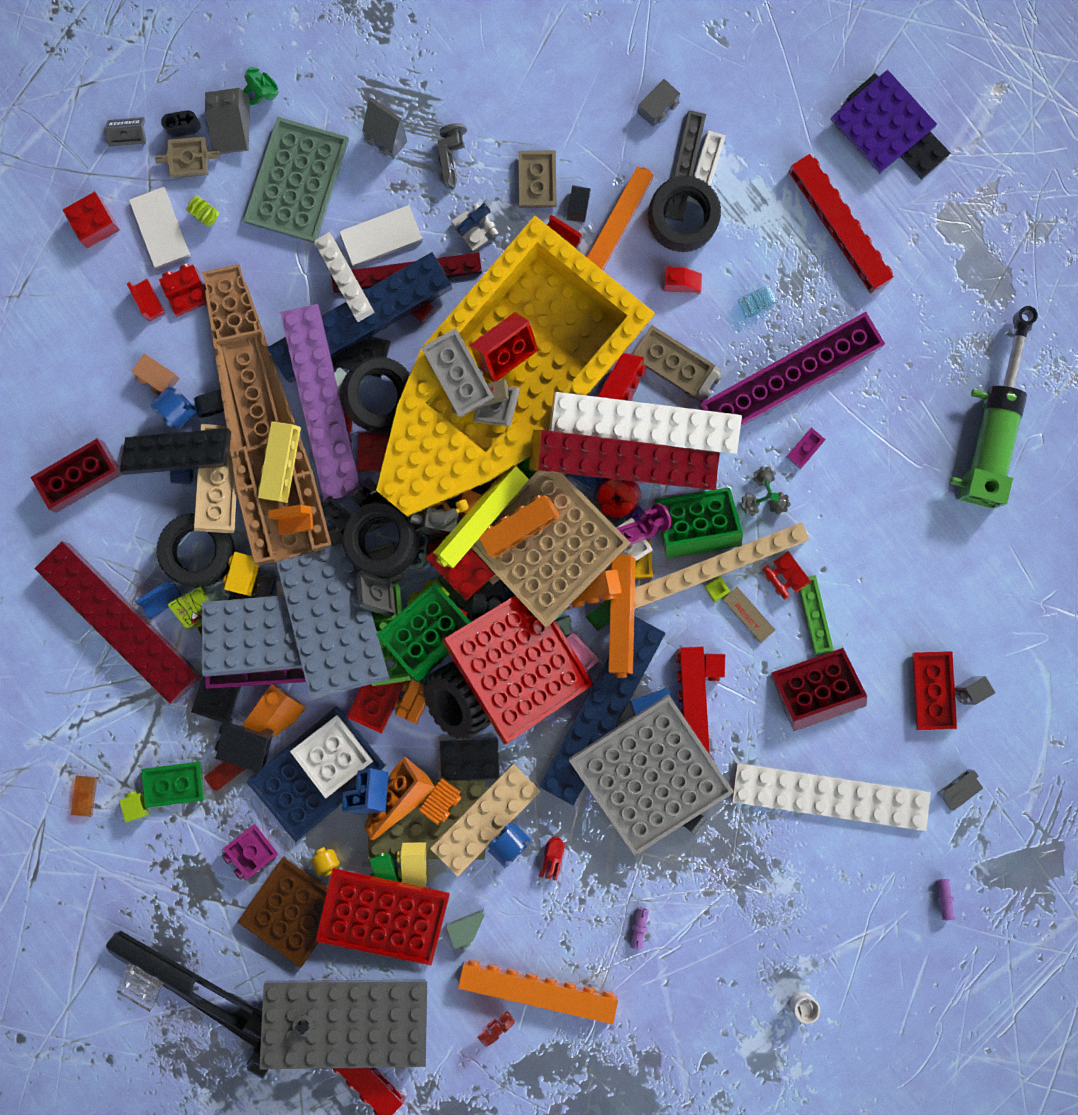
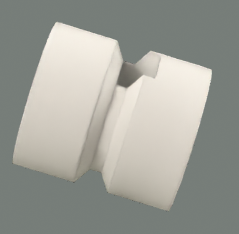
M801 991L791 997L790 1009L799 1021L811 1024L819 1018L820 1006L812 995Z

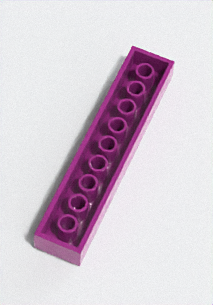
M864 312L700 403L698 409L742 415L740 426L742 427L877 352L885 345V342L867 312Z

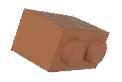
M146 354L142 355L131 371L136 375L134 378L142 385H145V383L152 386L150 390L157 395H160L169 385L174 387L180 379L176 374Z

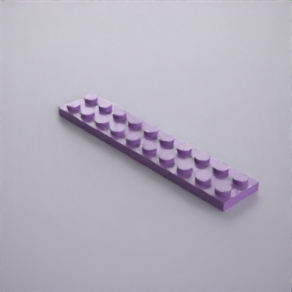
M319 304L280 312L324 501L329 496L333 499L349 496L353 490L361 488Z

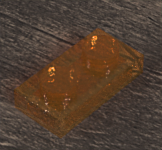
M81 775L75 777L71 815L93 816L97 777Z

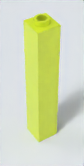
M513 466L500 474L433 552L438 557L436 561L441 566L454 568L529 479L517 466Z

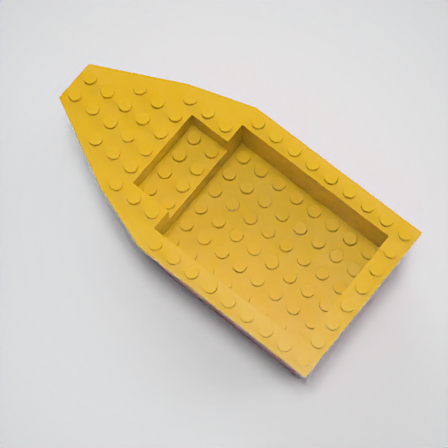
M536 216L529 221L424 344L426 345L456 328L476 363L470 348L471 343L514 312L529 320L539 351L500 379H505L507 386L520 389L511 426L475 423L473 421L475 410L462 417H459L458 414L455 415L452 411L450 399L421 348L397 405L376 489L378 493L407 517L487 483L530 457L533 430H549L554 392L587 396L656 314ZM483 376L486 384L492 383L489 379Z

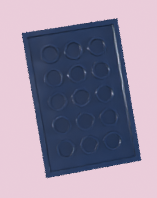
M338 706L333 708L263 767L260 773H256L247 781V784L295 842L342 804L343 792L356 790L357 775L325 798L292 755L291 750L338 715L373 760L364 769L372 768L381 771L386 766L384 761Z

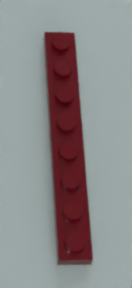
M479 252L436 258L447 277L482 273ZM415 261L353 269L351 271L361 289H366ZM331 274L333 292H341Z

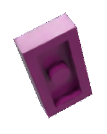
M811 427L786 458L801 469L826 439Z

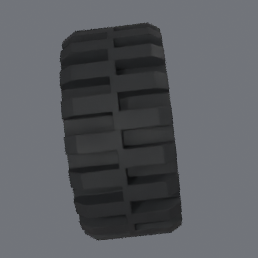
M454 661L439 668L427 677L423 692L426 698L425 704L429 708L430 716H433L434 722L441 727L440 729L443 732H447L451 737L463 740L473 737L491 724Z

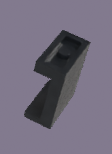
M229 718L219 728L221 736L215 746V751H217L215 759L260 773L262 768L266 766L274 731L266 729L261 733L233 724V719Z

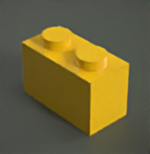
M234 552L228 563L230 567L229 573L225 575L223 581L225 590L251 596L260 565L254 563L253 556Z

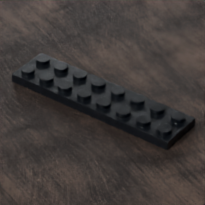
M258 571L251 596L231 591L228 600L271 597L277 576ZM203 676L191 713L225 723L232 717L242 686L206 689V679Z

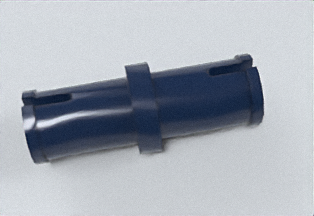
M482 203L473 213L467 214V218L455 227L457 232L461 233V236H465L468 231L474 226L477 227L480 224L479 222L491 213L490 208L485 203Z

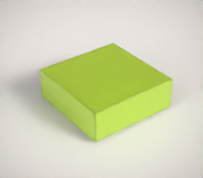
M721 576L704 586L713 602L718 601L731 592Z

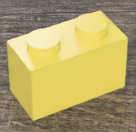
M402 843L401 851L397 853V862L401 863V867L398 868V878L402 879V883L426 887V843Z

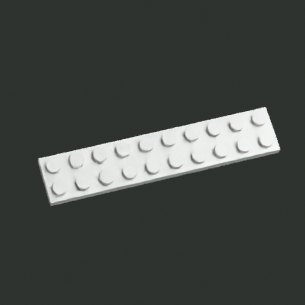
M554 392L549 431L737 454L742 415Z
M737 763L732 802L926 831L931 792Z

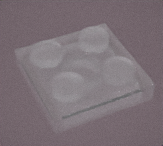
M129 963L124 970L117 993L150 1012L155 1006L163 983L156 977L150 976L139 967Z

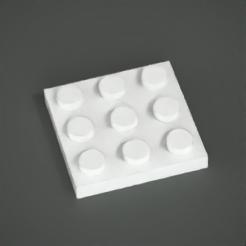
M338 715L290 751L325 798L357 775L358 770H363L373 762Z

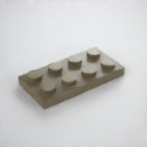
M651 325L632 354L644 357L646 368L695 398L715 367L713 363Z

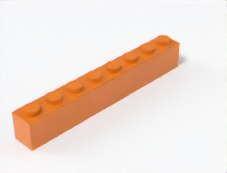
M469 959L468 962L464 961L458 989L614 1024L618 997L611 991L604 990L601 993L589 986H584V988L576 987V984L572 982L562 984L550 977L545 979L537 978L538 975L533 973L523 975L519 974L518 970L507 968L506 971L499 969V966L494 964L484 966L480 965V962L477 960Z

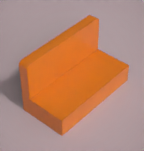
M300 504L268 511L270 519L278 520L279 535L313 530L312 507Z

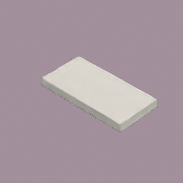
M165 187L129 200L155 269L191 256Z
M410 205L340 231L353 267L423 241Z

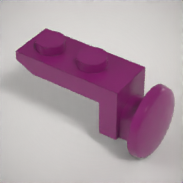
M654 504L652 509L643 512L640 520L617 529L630 542L628 545L630 546L654 537L657 530L667 531L671 526V517L664 505Z

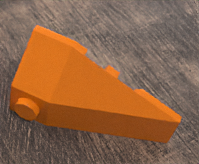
M272 684L254 707L242 727L261 733L266 729L274 731L273 737L294 724L307 707L277 684Z
M403 756L389 776L391 780L387 786L385 812L370 814L364 825L370 840H375L423 803L435 788L428 775L407 757Z

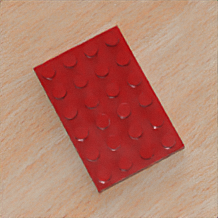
M333 868L315 942L432 966L450 893Z

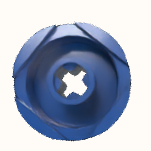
M169 385L153 400L150 406L155 412L161 413L164 416L163 421L168 426L181 429L197 414V411H195V407L182 393L176 394L175 391L177 389Z
M508 823L501 830L503 833L499 839L495 837L487 845L490 848L488 852L504 868L509 866L506 863L507 861L513 862L527 847L526 841L529 843L532 841L516 823L513 825Z

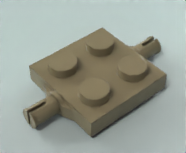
M194 137L167 140L168 150L166 155L155 156L156 164H168L169 176L171 178L208 175L209 159H220L219 150L208 152L206 138Z

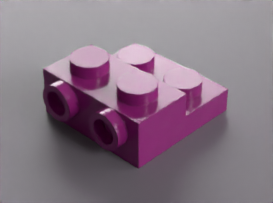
M254 824L222 849L224 854L221 856L228 865L230 863L233 864L236 868L233 872L239 880L244 879L247 881L279 854Z

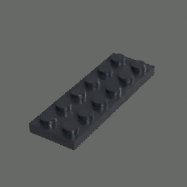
M874 73L854 90L846 100L848 102L879 76ZM930 131L905 152L901 158L922 180L942 163L951 152Z
M229 428L125 437L120 473L128 475L227 467L232 431Z

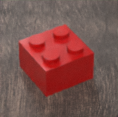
M95 191L62 209L79 241L86 248L95 245L120 230L104 201Z

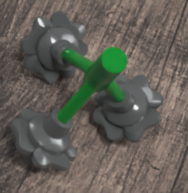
M769 466L760 467V469L753 473V481L757 482L758 486H766L768 493L760 499L756 498V496H751L749 493L745 494L741 502L742 510L745 514L755 516V513L759 512L758 506L760 503L769 500L768 504L771 512H775L777 515L787 512V507L791 506L789 496L787 494L784 495L782 492L778 494L772 492L769 485L770 482L775 480V471L771 470Z

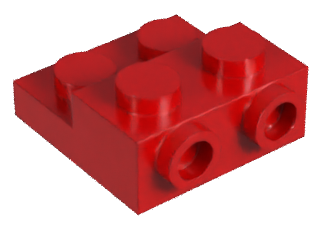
M181 265L179 271L174 273L172 271L162 274V278L158 279L176 317L207 304L206 289L194 265Z

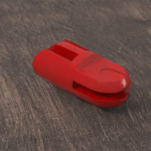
M552 837L546 843L538 877L543 878L545 874L546 879H551L553 876V880L557 881L565 851V844L561 838Z

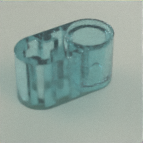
M770 285L743 296L738 300V303L745 318H749L775 306L778 301Z

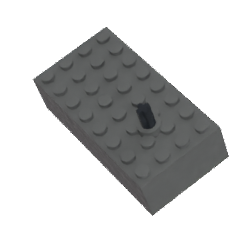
M425 979L266 980L263 986L260 1069L426 1067L427 981Z

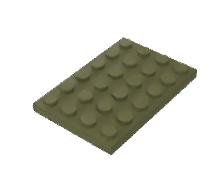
M431 780V782L433 783V785H434L435 787H436V785H437V784L439 783V781H440V780ZM447 780L461 790L459 796L462 798L456 807L451 805L448 810L450 815L444 823L440 821L437 825L420 813L419 809L424 804L423 802L375 840H370L368 836V859L375 858V855L380 853L390 854L392 859H397V853L401 851L402 843H426L427 859H440L430 847L486 791V780ZM485 849L475 860H485Z

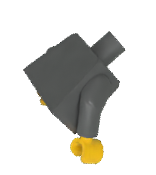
M466 499L455 503L457 509L452 508L449 511L445 508L439 510L426 508L408 516V522L415 523V530L417 532L442 538L448 536L456 527L458 514L465 512L469 506Z

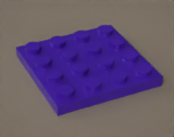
M888 69L830 118L879 174L937 126L933 118Z

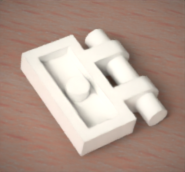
M478 204L473 205V211H475L480 206ZM468 211L452 220L454 227L467 218ZM487 216L481 220L485 226L483 229L474 226L465 236H461L473 253L489 243L486 235L490 233L493 238L499 235L495 229L496 225L490 222Z

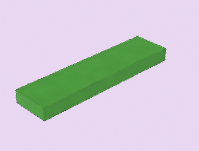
M816 575L810 576L808 578L811 580V583L801 589L799 594L813 653L819 654L833 651L834 648Z

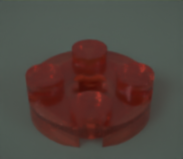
M507 1010L499 1017L498 1021L494 1018L486 1025L488 1029L483 1030L477 1036L479 1041L485 1047L497 1041L499 1035L503 1032L506 1033L515 1023L513 1016Z

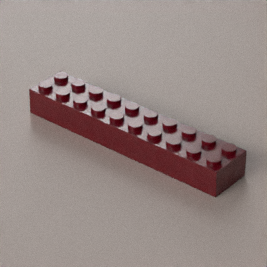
M533 430L529 470L716 490L720 452L549 430Z
M61 541L34 568L169 704L177 703L203 676L70 543Z

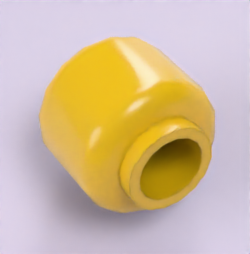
M325 847L315 851V856L311 859V864L316 874L324 878L331 876L332 869H337L340 866L334 850H326Z

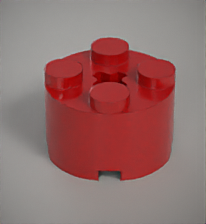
M610 479L600 487L598 492V503L602 512L612 517L627 515L636 508L641 500L640 487L634 481Z

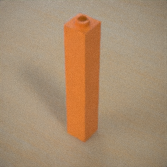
M636 167L587 257L603 271L653 181L654 174L645 167Z
M619 555L612 562V570H617L622 591V593L615 594L614 599H611L609 672L615 674L617 678H627V674H633L636 558L632 555Z

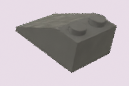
M240 88L205 92V113L213 151L219 150L220 154L249 151L250 97Z
M370 97L362 129L364 140L369 145H375L380 148L379 151L388 157L390 155L392 158H395L407 143L402 118Z

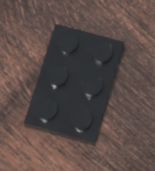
M498 739L440 741L441 778L446 780L497 779L499 777Z

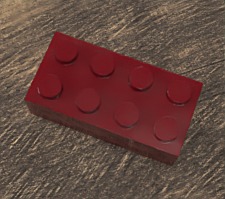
M96 438L30 478L48 510L57 513L123 474L120 473V468L105 442Z

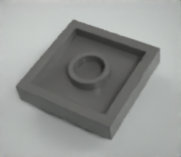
M359 571L356 574L358 607L392 617L395 614L392 581Z

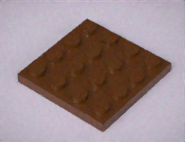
M283 856L237 923L301 968L319 943L315 941L328 886Z

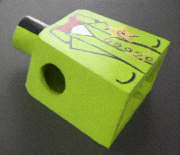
M198 587L170 602L168 606L186 629L191 630L196 627L200 636H202V602L210 601L206 589Z

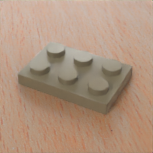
M556 150L518 151L519 208L557 207Z

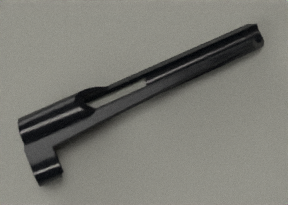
M123 931L113 934L106 944V948L111 955L147 978L172 991L255 1047L254 1053L247 1062V1070L262 1079L264 1078L268 1069H260L262 1009L233 993L223 990ZM194 983L202 985L240 1007L237 1012L228 1013L193 992Z

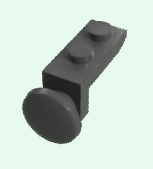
M460 123L443 126L440 129V136L444 139L437 141L440 154L438 155V161L442 166L441 179L451 189H454L457 183L453 151L465 148L463 135L467 132V128Z

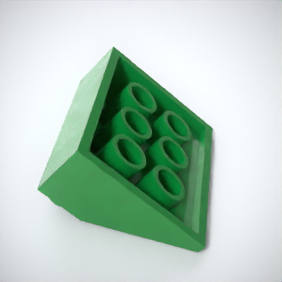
M730 487L655 499L656 504H662L667 508L671 517L670 528L665 532L661 531L666 559L742 546L743 532Z
M435 582L376 635L412 678L419 682L449 655L441 640L471 623V621Z

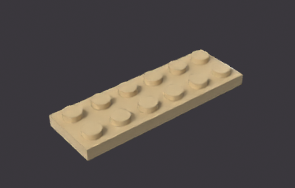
M201 424V430L227 428V426ZM230 447L227 467L198 469L194 531L234 533L237 490Z
M512 763L430 849L458 877L487 845L501 833V830L538 795L540 790Z

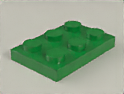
M201 761L141 769L145 808L205 800Z

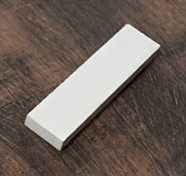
M708 130L694 176L704 180V182L711 186L726 135ZM688 196L687 202L700 205L697 200Z

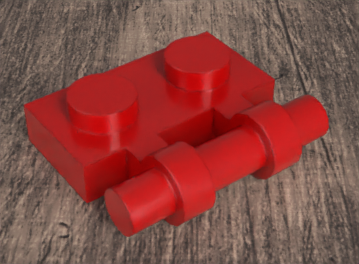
M789 551L773 561L777 567L775 570L772 571L768 565L762 569L766 575V580L772 583L776 589L775 592L777 595H781L784 601L790 597V594L787 592L788 589L792 588L797 593L811 583V580ZM782 574L787 582L781 584L777 576Z

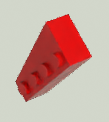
M623 353L616 362L598 397L632 401L640 379L646 371L644 357Z

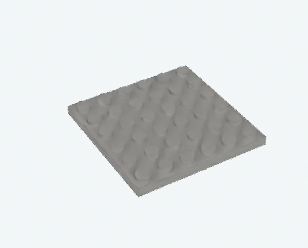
M669 694L569 758L570 763L634 856L734 793Z

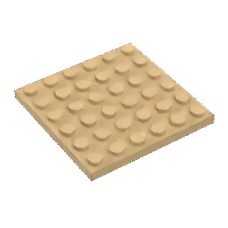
M537 471L490 526L494 527L501 518L507 515L510 517L516 513L515 510L520 506L529 505L532 503V499L538 495L550 497L561 518L497 558L489 557L480 539L471 548L545 627H548L622 553L630 542L563 473Z

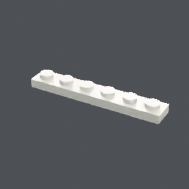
M328 232L319 237L314 243L356 320L359 322L375 313L331 233Z

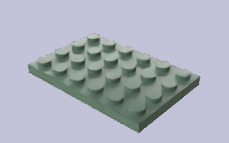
M277 117L243 221L246 224L312 243L316 242L349 143V137Z

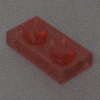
M222 762L205 775L204 778L213 791L217 792L245 771L246 768Z

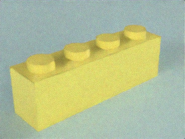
M271 421V427L268 430V444L265 448V461L261 469L262 478L258 486V498L288 503L301 427Z

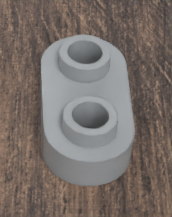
M717 366L713 368L695 396L696 399L702 401L709 398L712 393L711 386L713 383L717 385L723 376L720 373V368Z

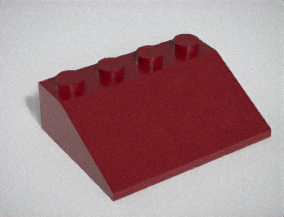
M844 648L771 673L793 732L867 706V694Z

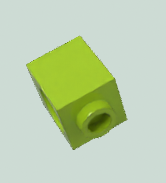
M136 791L124 794L125 798L119 800L125 823L150 815L148 808H145L144 793L137 794Z

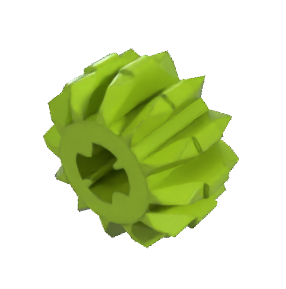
M194 196L190 199L186 207V211L206 226H212L219 216L218 210L199 196Z

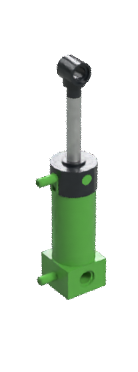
M1032 306L1021 308L1013 316L1016 333L1003 386H991L988 388V392L973 389L971 392L972 397L985 400L983 405L984 413L970 471L963 474V479L952 477L950 480L952 485L960 486L958 500L992 509L999 508L1008 503L1013 481L1012 477H1008V472L1027 399V393L1015 388L1027 333L1031 331L1033 323L1038 318L1037 310ZM1022 314L1028 317V321L1023 319Z

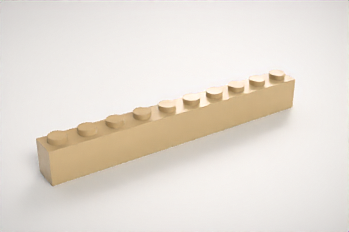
M803 523L790 526L636 587L634 610L808 541L809 537Z

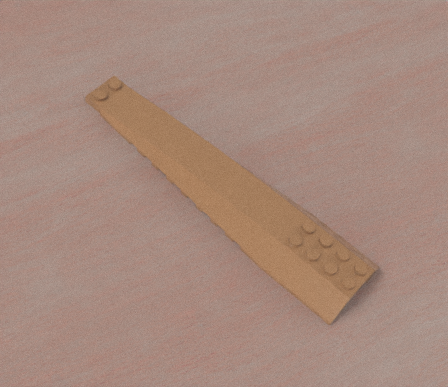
M240 264L204 271L202 273L206 285L205 293L227 428L232 431L230 452L236 490L254 563H276V561L286 558L289 559L323 550L331 546V541L313 471L300 436L288 503L258 498V486L261 483V469L265 461V448L268 444V430L271 427V421L296 425L272 355L267 348L268 344L246 282L243 280ZM300 504L312 507L313 530L279 535L278 520L270 519L268 515L269 510Z

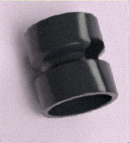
M370 477L361 483V488H356L349 494L360 508L370 502H379L383 498L376 491L377 485Z
M474 593L472 618H479L499 606L502 602V596L491 595L488 598L485 594Z

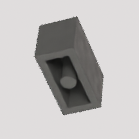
M663 79L638 104L637 113L654 127L657 123L660 124L664 121L670 109L673 111L679 105L680 92Z
M973 676L955 687V696L964 705H976L996 693L986 676Z

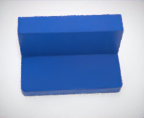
M167 580L135 602L137 605L142 606L149 619H152L168 609V604L182 597V594L174 582Z

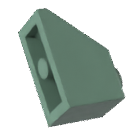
M484 909L447 923L446 928L454 949L459 947L462 950L471 946V942L474 941L484 918Z

